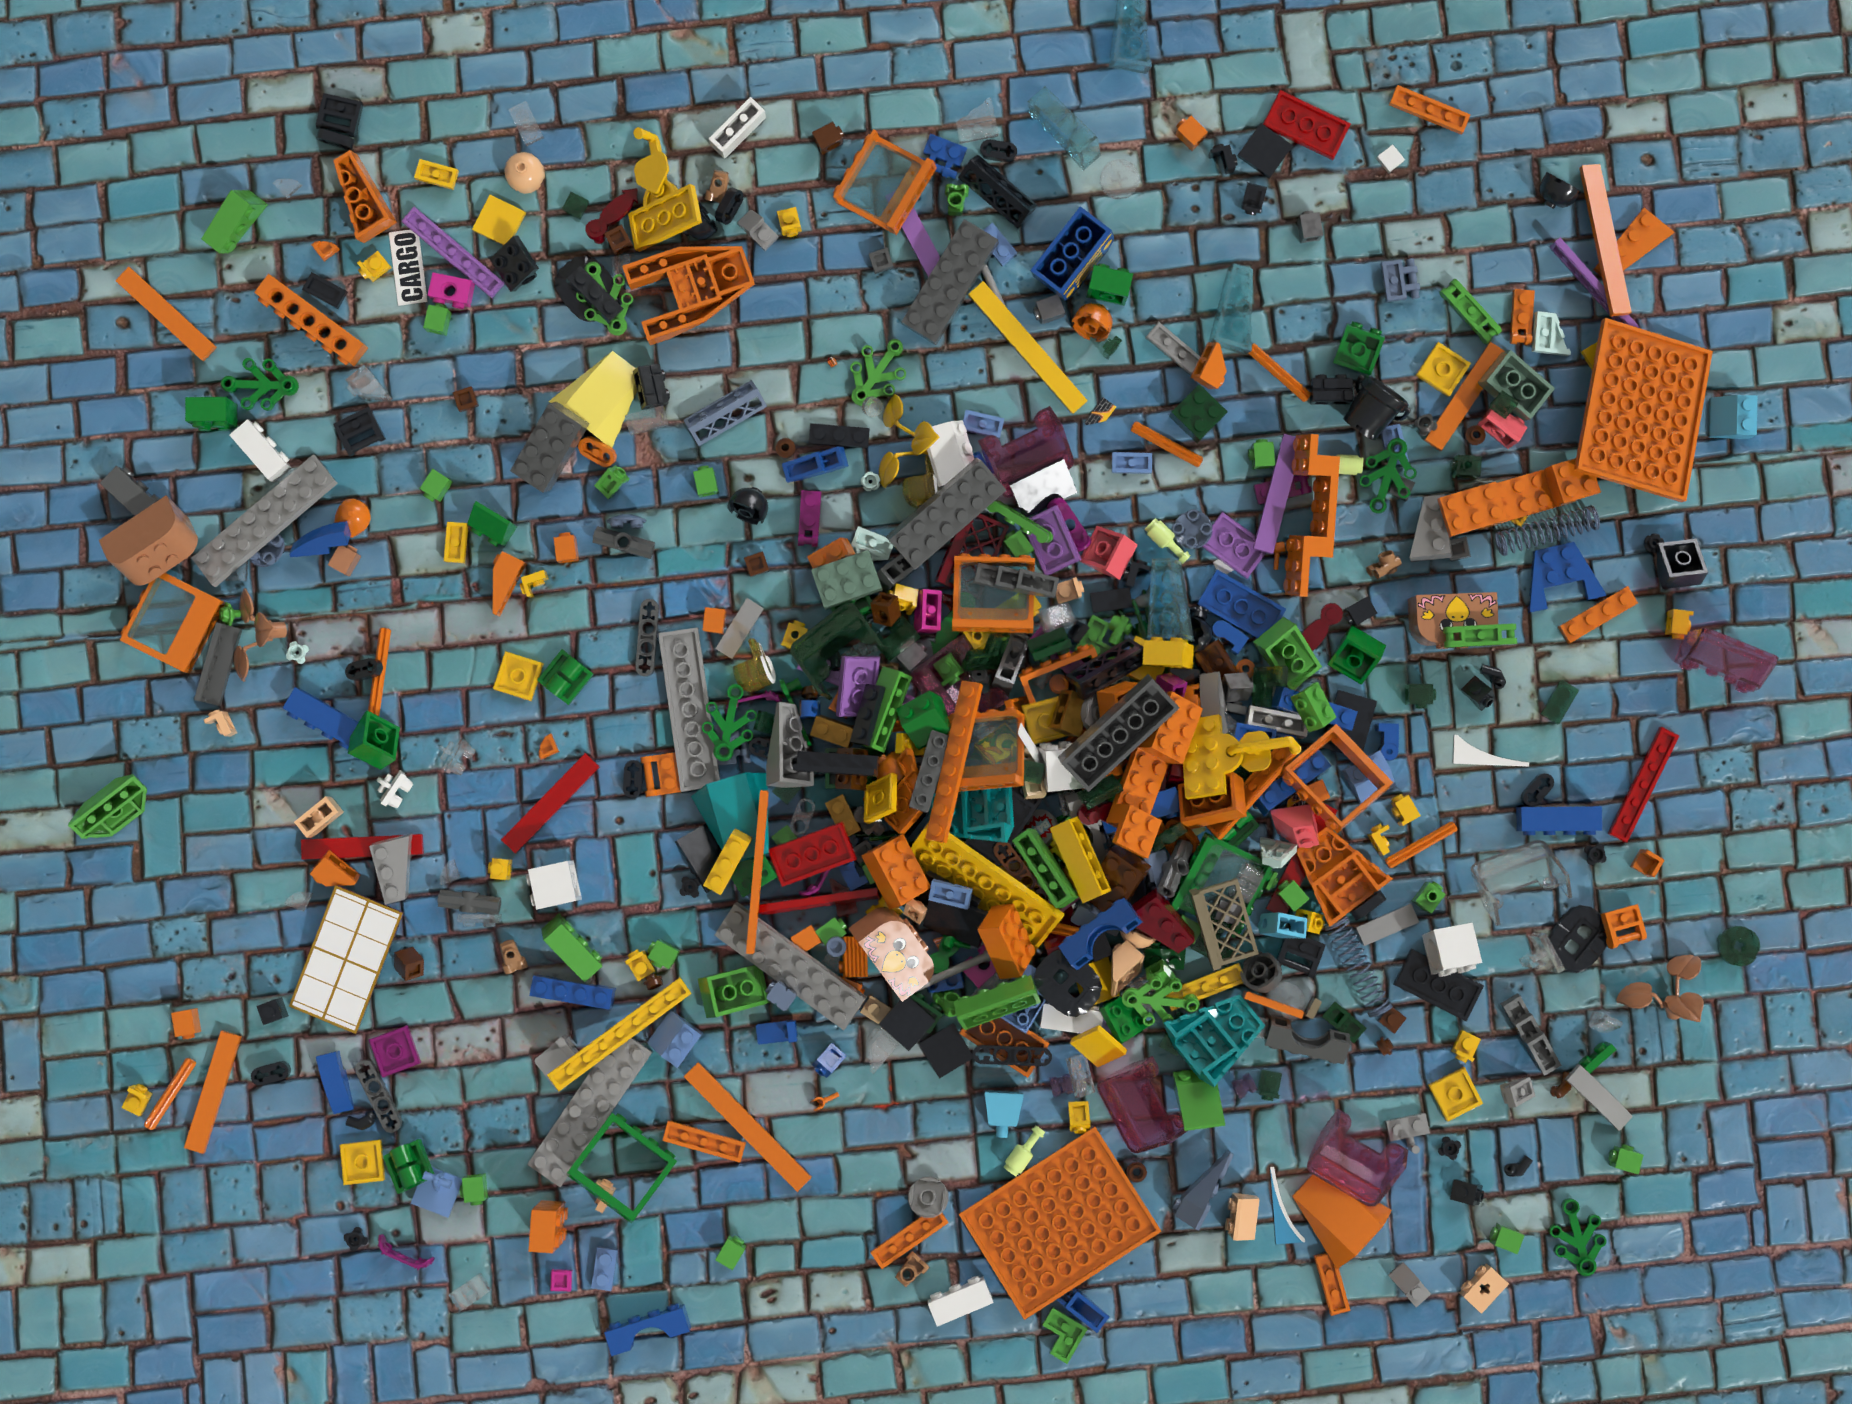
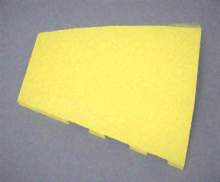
M612 351L548 402H558L590 423L586 430L592 433L598 440L613 448L623 421L630 410V405L637 394L633 371L636 368Z

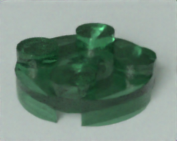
M1178 822L1157 835L1152 847L1153 852L1159 851L1164 845L1173 843L1178 837L1188 832L1184 824Z
M1729 927L1717 938L1719 955L1730 965L1747 966L1755 961L1756 955L1760 951L1758 936L1746 927ZM1736 941L1743 943L1740 952L1734 948Z

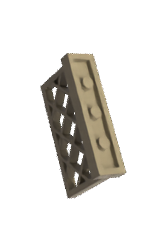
M1237 878L1199 890L1197 888L1189 890L1208 960L1213 970L1221 969L1222 965L1259 954ZM1234 885L1236 891L1232 898L1223 894L1226 887ZM1214 892L1218 894L1213 904L1205 900V893ZM1221 896L1230 900L1225 910L1216 906ZM1233 903L1241 907L1238 916L1229 913ZM1214 909L1223 913L1218 923L1211 920L1210 917ZM1226 915L1235 919L1230 929L1221 925ZM1239 921L1246 925L1243 935L1234 931ZM1219 928L1228 931L1223 941L1216 938ZM1231 934L1240 937L1236 947L1227 944ZM1246 940L1251 943L1253 950L1243 952L1239 948L1243 941ZM1225 946L1234 950L1230 957L1222 959L1221 952Z

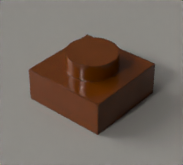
M472 386L453 392L459 412L479 406Z
M763 551L744 557L750 577L770 571Z
M1392 1007L1383 1013L1377 1021L1395 1034L1406 1020V1017Z

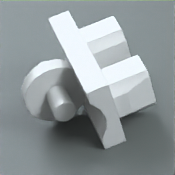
M399 770L391 783L389 782L393 776L389 773L385 779L378 777L376 780L381 784L377 791L383 793L385 788H387L380 798L381 804L384 806L388 804L398 808L403 798L395 794L397 789L401 788L408 793L413 786V782L401 770Z

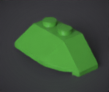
M134 774L115 778L82 804L68 823V826L82 839L113 836L144 812L147 787Z

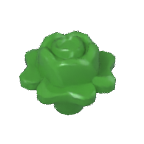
M225 602L224 607L219 610L220 620L228 626H232L235 618L241 617L240 610H234L228 602Z

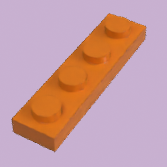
M1399 85L1396 86L1389 106L1461 135L1471 115Z
M1626 586L1558 626L1567 643H1572L1638 604V601L1630 588Z
M670 1120L667 1122L662 1140L739 1163L741 1162L746 1145L745 1141Z
M943 1213L934 1218L919 1217L871 1250L870 1253L880 1268L883 1269L948 1224L949 1221Z

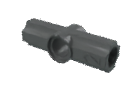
M599 526L596 527L592 543L651 559L655 549V542ZM622 538H628L629 544L624 548L620 547L619 541Z
M1178 840L1169 861L1164 862L1162 865L1163 876L1158 886V892L1162 896L1174 897L1182 876L1187 875L1189 872L1188 861L1193 851V845L1189 841Z
M440 890L437 900L438 907L459 909L461 912L468 913L481 912L498 915L501 909V897L480 895V893L470 891Z

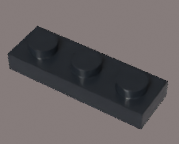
M581 266L566 279V282L608 324L623 311L624 308Z
M810 423L809 444L868 449L870 428Z
M872 684L865 685L850 742L870 746L885 687Z

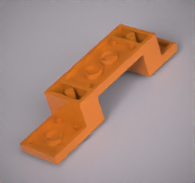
M1319 434L1296 435L1293 441V449L1295 450L1291 465L1293 475L1316 477L1313 482L1314 500L1311 504L1313 520L1310 523V531L1312 535H1289V539L1286 542L1288 557L1285 561V570L1287 572L1283 583L1285 595L1308 597L1310 556L1333 558L1340 456L1317 455Z
M1575 458L1551 465L1540 471L1498 483L1495 481L1443 496L1437 500L1448 535L1452 537L1476 529L1481 530L1599 494L1601 491L1597 478L1574 471Z
M1172 691L1167 692V694L1180 708L1131 752L1106 823L1117 828L1112 842L1142 858H1149L1162 820L1150 814L1168 765L1183 764L1203 710L1202 707Z

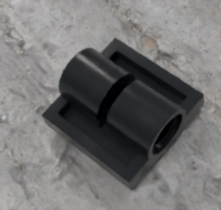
M518 235L513 236L490 258L510 292L516 291L520 286L528 284L537 277L536 271L539 267Z

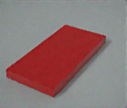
M1279 90L1263 125L1274 133L1334 160L1351 123Z
M843 821L769 848V855L782 887L857 860Z

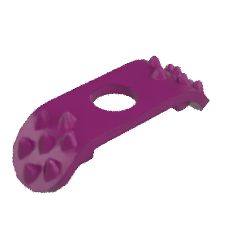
M1061 497L1051 500L1047 505V509L1058 505L1065 521L1068 519L1075 521V528L1069 532L1078 552L1085 550L1091 544V538L1070 506Z
M766 690L763 694L738 699L737 707L739 702L763 697L766 700H774L776 702H782L781 697L779 698L778 694L775 695V692L772 693L771 690L769 692ZM728 702V705L726 706V709L724 710V711H725V716H727V711H728L729 702Z
M830 870L822 872L816 883L810 884L806 890L799 891V895L811 897V895L818 894Z
M384 1234L379 1235L377 1246L380 1247L382 1255L385 1254V1256L396 1259L415 1269L417 1268V1270L421 1267L427 1268L435 1259L433 1256L429 1259L419 1258L415 1260L392 1250L393 1246L386 1241Z

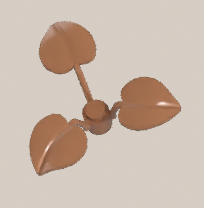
M244 588L239 601L241 618L245 623H248L249 620L254 621L256 642L243 648L237 646L234 651L233 662L237 675L243 682H246L245 678L249 670V660L246 651L257 645L263 647L267 641H273V638H285L287 628L285 622H271L261 612L257 613L256 617L252 615L254 612L252 599L247 589Z
M1681 955L1672 958L1668 962L1667 972L1672 976H1676L1675 996H1667L1664 1002L1656 993L1652 992V986L1645 982H1635L1627 985L1620 991L1616 1001L1627 1007L1639 1009L1648 1006L1652 1002V997H1654L1660 1004V1008H1665L1669 1019L1683 1018L1700 1022L1704 1007L1703 998L1699 994L1692 992L1683 993L1679 997L1680 978L1685 980L1695 978L1701 970V960L1698 956Z

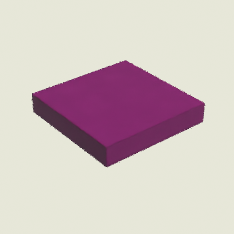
M408 1025L369 1039L382 1078L421 1063Z

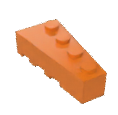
M349 150L333 160L340 185L343 188L344 200L349 209V217L355 230V238L362 243H366L396 224L394 216L360 157Z

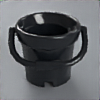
M1359 375L1355 382V389L1358 394L1343 420L1351 427L1358 429L1364 436L1375 441L1392 420H1405L1410 414L1411 409L1408 407V402L1381 381L1370 375ZM1398 413H1404L1402 416H1397Z

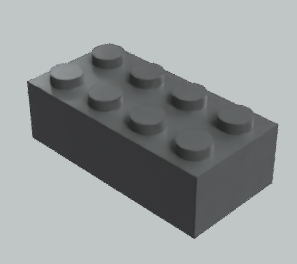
M558 402L548 403L510 471L542 493L552 490L590 423Z

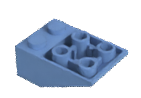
M1029 964L1023 975H1031L1034 980L1036 968ZM1010 978L1008 983L1016 981V978ZM1037 990L1041 1003L1000 1018L1026 1034L1046 1000Z

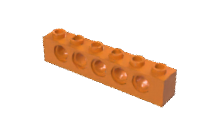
M269 273L254 293L259 296L258 301L266 307L269 305L274 307L275 310L273 312L282 319L285 316L291 320L289 324L298 331L301 328L307 332L305 336L313 342L318 340L323 343L321 347L330 354L335 352L339 355L336 359L347 366L350 363L352 366H355L367 351L368 347ZM282 294V300L275 303L276 296ZM294 306H298L297 313L291 314V309ZM314 318V323L311 326H307V320ZM329 329V330H330L329 336L326 337V338H323V337H322V333H323L325 330ZM346 341V346L343 349H338V344Z

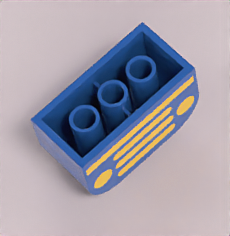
M1080 206L1030 270L1033 277L1063 300H1068L1090 275L1094 265H1097L1109 250L1114 240L1113 232Z

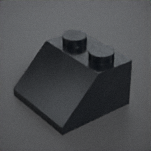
M1697 538L1657 544V574L1662 589L1702 584L1708 574V570Z

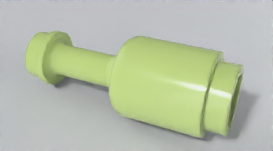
M1346 454L1336 455L1340 456L1339 474L1357 475V473H1362L1363 457Z
M1155 518L1144 529L1147 532L1146 535L1160 548L1168 547L1179 558L1178 562L1183 564L1191 556L1188 551L1184 552L1173 541L1175 534L1161 520L1158 521Z
M1037 1125L1031 1129L1033 1133L1024 1145L1017 1144L1005 1160L1004 1168L1016 1177L1019 1173L1023 1172L1033 1158L1031 1148L1039 1137H1044L1045 1131Z

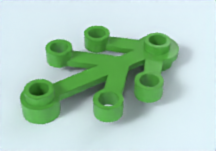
M589 262L585 267V271L605 289L600 277L602 272L600 265L596 262ZM591 266L596 267L597 270L595 273L589 272V268ZM617 274L613 278L614 284L610 295L615 300L621 287L625 284V278L621 274ZM617 277L623 278L621 284L616 283ZM578 293L576 294V297L580 302H586L585 300H581L579 298ZM624 293L621 296V306L624 309L609 324L592 308L587 309L584 316L589 321L594 320L606 325L611 334L616 336L622 335L627 329V322L624 318L629 305L633 303V296L630 293ZM627 295L631 297L629 303L624 302V297ZM589 311L594 312L593 318L587 317ZM615 322H620L621 326L619 329L613 327Z
M892 339L888 342V351L876 368H874L872 357L873 348L869 345L862 348L861 352L865 358L868 380L864 385L861 377V363L853 362L851 364L850 370L854 375L856 388L852 391V400L856 405L865 406L870 402L871 398L891 397L895 394V387L892 384H886L881 389L871 390L875 383L896 379L901 381L906 378V371L901 367L893 372L883 373L892 358L902 353L903 344L900 340ZM892 344H898L899 348L893 350L891 346ZM870 349L871 354L865 355L864 350ZM854 365L860 366L859 371H854L852 368ZM898 371L904 372L903 377H898L896 374ZM891 387L893 392L888 394L885 389ZM860 392L865 393L863 399L858 398Z
M1152 976L1140 988H1128L1122 994L1123 1004L1130 1008L1134 1007L1141 1015L1146 1026L1153 1025L1155 1018L1151 1012H1147L1142 1003L1150 1004L1162 1019V1023L1167 1019L1174 1020L1173 1016L1168 1014L1162 1006L1181 1007L1188 1012H1195L1200 1006L1199 1000L1194 994H1188L1183 999L1165 997L1172 991L1178 992L1182 989V983L1178 978L1171 979L1167 985L1161 988V978L1159 976ZM1154 981H1159L1157 985H1153ZM1174 983H1179L1177 987L1172 986ZM1151 989L1158 990L1152 995H1144ZM1191 1003H1194V1004H1195V1005L1192 1006V1007H1188L1189 1004H1191ZM1147 1017L1152 1018L1150 1021L1145 1020Z

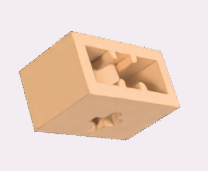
M325 796L294 823L306 838H313L343 814L344 811L332 797Z
M1487 1263L1477 1268L1474 1273L1475 1276L1471 1280H1467L1461 1286V1291L1459 1292L1481 1314L1509 1285ZM1481 1284L1484 1285V1290L1479 1287Z

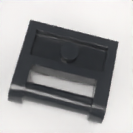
M323 93L316 121V129L333 130L356 138L364 105L363 102ZM326 116L351 121L350 126L326 121Z
M370 407L333 424L349 457L377 441L382 442L386 440ZM371 429L374 430L375 434L353 445L350 444L349 440Z
M1307 937L1304 939L1284 938L1276 959L1281 966L1292 968L1307 974V977L1314 978L1326 944ZM1289 952L1311 960L1312 963L1309 967L1285 958L1286 953Z

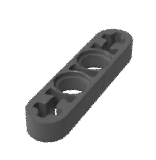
M653 599L644 600L640 606L636 671L643 677L652 675L655 669L659 605ZM649 603H652V606L655 607V610H651V617H655V620L643 619V616L648 617V611L644 608ZM650 622L653 624L654 629L651 633L647 634L643 631V625ZM645 642H649L652 645V650L649 653H643L641 650V646ZM641 655L644 657L652 656L651 660L647 659V665L650 666V670H647L646 673H643V670L640 669V666L644 665V659H640Z
M369 1059L360 1061L355 1068L356 1074L383 1129L388 1133L398 1131L402 1126V1118L374 1062ZM363 1063L365 1066H370V1069L368 1070L369 1075H375L374 1078H371L368 1081L365 1080V1078H368L367 1073H362L361 1069L363 1068ZM372 1081L378 1082L380 1086L379 1091L376 1093L369 1089ZM382 1099L386 1100L389 1104L388 1109L385 1111L380 1110L378 1107V1103ZM391 1110L393 1114L389 1115L392 1120L396 1119L397 1123L395 1124V1128L393 1126H388V1123L390 1122L388 1116H386L385 1118L383 1117L384 1114L389 1113Z

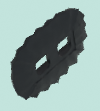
M584 255L573 258L559 269L555 277V288L564 304L573 314L583 321L594 322V320H587L584 316L585 311L592 307L587 302H580L577 299V292L566 282V279L578 267L581 266L585 270L589 262H596L601 267L600 277L609 294L614 283L613 278L602 264L595 258ZM595 266L589 268L590 273H595L597 270ZM589 311L587 317L593 318L594 312Z
M1578 905L1570 908L1556 922L1546 938L1545 949L1549 954V958L1557 966L1566 972L1580 973L1587 970L1600 957L1607 947V936L1600 913L1592 907ZM1582 924H1585L1592 930L1587 939H1584L1577 933ZM1570 939L1579 945V949L1575 954H1571L1565 949V945Z
M1061 950L1051 952L1037 967L1034 976L1036 989L1042 997L1056 1010L1066 1016L1077 1017L1086 1014L1100 998L1102 985L1100 977L1095 973L1094 969L1086 963L1076 970L1069 964ZM1059 969H1063L1068 974L1067 979L1062 984H1059L1053 978ZM1075 982L1083 987V991L1076 998L1068 992Z

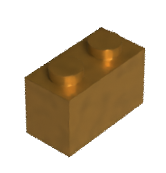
M1061 690L1050 723V729L1070 737L1080 736L1084 727L1081 718V708L1084 700L1078 697L1077 692Z
M818 715L815 718L810 735L850 748L853 746L850 739L854 726Z
M843 794L825 803L834 823L843 821L848 836L861 831Z

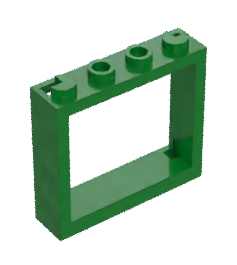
M611 1113L566 1175L632 1224L677 1160L674 1159L676 1156L669 1150L663 1151L658 1147L659 1143L653 1138L649 1137L647 1139L642 1135L643 1131L635 1125L631 1127L625 1123L627 1120L622 1115ZM612 1123L668 1163L634 1211L577 1170Z

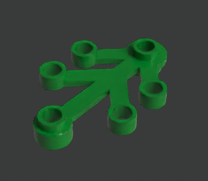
M251 358L244 359L242 365L246 370L251 371L259 381L237 380L232 376H225L221 380L222 389L228 393H234L238 388L258 389L249 398L245 397L241 400V407L245 410L253 409L254 404L272 389L277 391L270 398L262 399L260 403L264 410L271 411L285 395L292 396L299 389L297 379L292 376H285L276 367V363L272 359H265L262 366L265 370L272 372L278 381H270ZM252 361V366L247 368V363ZM268 362H272L271 368L266 367ZM231 380V385L226 387V382ZM290 382L291 387L289 389H286V383ZM246 401H250L249 407H245ZM270 401V406L265 408V402Z
M1394 438L1389 441L1386 450L1375 456L1367 457L1366 465L1369 468H1376L1380 461L1388 457L1390 458L1386 466L1369 475L1361 476L1359 480L1360 485L1367 488L1372 485L1373 481L1383 477L1377 497L1373 498L1370 502V509L1376 514L1383 513L1387 508L1385 498L1391 479H1393L1398 489V495L1401 498H1408L1411 494L1410 489L1405 486L1396 469L1397 461L1399 460L1403 466L1404 476L1407 479H1414L1417 471L1411 467L1405 455L1407 444L1400 438ZM1396 445L1401 446V450L1399 452L1394 451V447ZM1370 459H1375L1376 461L1373 466L1369 465ZM1412 469L1414 471L1413 476L1408 477L1407 471ZM1364 478H1369L1367 485L1362 483ZM1402 489H1407L1408 493L1406 496L1401 495ZM1381 502L1382 508L1377 510L1375 505Z
M732 684L727 690L730 701L726 721L718 711V706L715 702H708L706 704V711L713 716L723 731L722 741L713 730L714 725L711 722H704L702 724V731L714 743V756L720 761L731 759L733 749L745 741H751L753 738V732L750 729H745L742 731L741 736L730 742L733 732L748 722H753L757 719V712L750 709L743 717L734 722L738 699L743 696V688L739 684ZM733 688L739 689L737 696L732 695L731 691ZM709 704L715 705L716 709L713 712L708 710ZM749 712H754L755 718L749 719L747 717V714ZM710 724L712 729L705 731L704 725ZM746 731L751 733L749 739H745L743 736ZM722 747L727 748V754L722 755L720 749Z
M1567 1198L1563 1200L1561 1208L1568 1215L1574 1237L1562 1231L1561 1227L1556 1224L1551 1225L1548 1228V1232L1551 1236L1560 1238L1577 1248L1579 1257L1567 1251V1248L1562 1244H1557L1554 1247V1253L1558 1257H1564L1576 1264V1270L1579 1274L1591 1276L1597 1268L1595 1258L1600 1249L1606 1245L1607 1240L1605 1236L1595 1234L1592 1239L1594 1244L1588 1254L1586 1245L1596 1227L1600 1226L1601 1218L1595 1214L1589 1215L1587 1218L1588 1225L1584 1232L1581 1233L1577 1213L1580 1210L1579 1203L1572 1198ZM1572 1203V1208L1567 1210L1566 1205ZM1596 1217L1597 1222L1595 1224H1592V1218ZM1554 1228H1558L1557 1234L1552 1233ZM1602 1237V1243L1597 1244V1238ZM1560 1247L1564 1249L1562 1254H1558ZM1584 1262H1588V1268L1586 1269L1582 1267Z

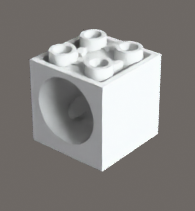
M1059 741V745L1040 743V747H1036L1044 759L1045 777L1043 773L1042 777L1047 792L1084 788L1058 759V756L1072 744L1071 741Z
M574 860L528 869L529 874H526L528 886L532 887L533 894H530L532 906H536V910L582 900Z
M1473 923L1435 929L1422 935L1431 975L1438 974L1439 977H1443L1457 971L1458 973H1464L1476 969V965L1482 963Z

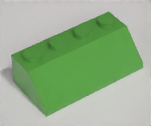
M1022 975L1016 978V981L999 983L994 989H982L977 992V995L971 997L963 996L954 1003L959 1023L964 1030L1039 1004L1041 1000L1032 976Z

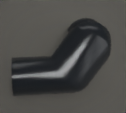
M1482 664L1480 674L1490 676L1495 688H1504L1506 680L1502 671L1499 668Z
M368 1111L360 1119L348 1116L346 1126L365 1130L375 1123L376 1114Z
M1524 1155L1519 1163L1506 1164L1504 1172L1510 1177L1522 1176L1533 1160Z

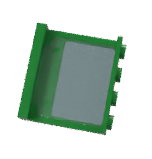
M1205 832L1188 863V874L1182 876L1175 895L1169 899V903L1177 911L1180 908L1196 916L1189 890L1194 888L1199 890L1237 878L1247 914L1250 916L1254 909L1253 903L1256 898L1259 899L1262 895V887L1265 881L1270 880L1273 870L1269 865L1262 864L1261 858ZM1235 886L1226 887L1223 894L1232 898L1236 891ZM1214 892L1204 894L1205 900L1211 904L1218 895ZM1211 914V920L1218 923L1219 920L1215 919L1213 914ZM1223 921L1221 925L1230 929L1233 924ZM1239 921L1234 931L1240 934L1245 924Z

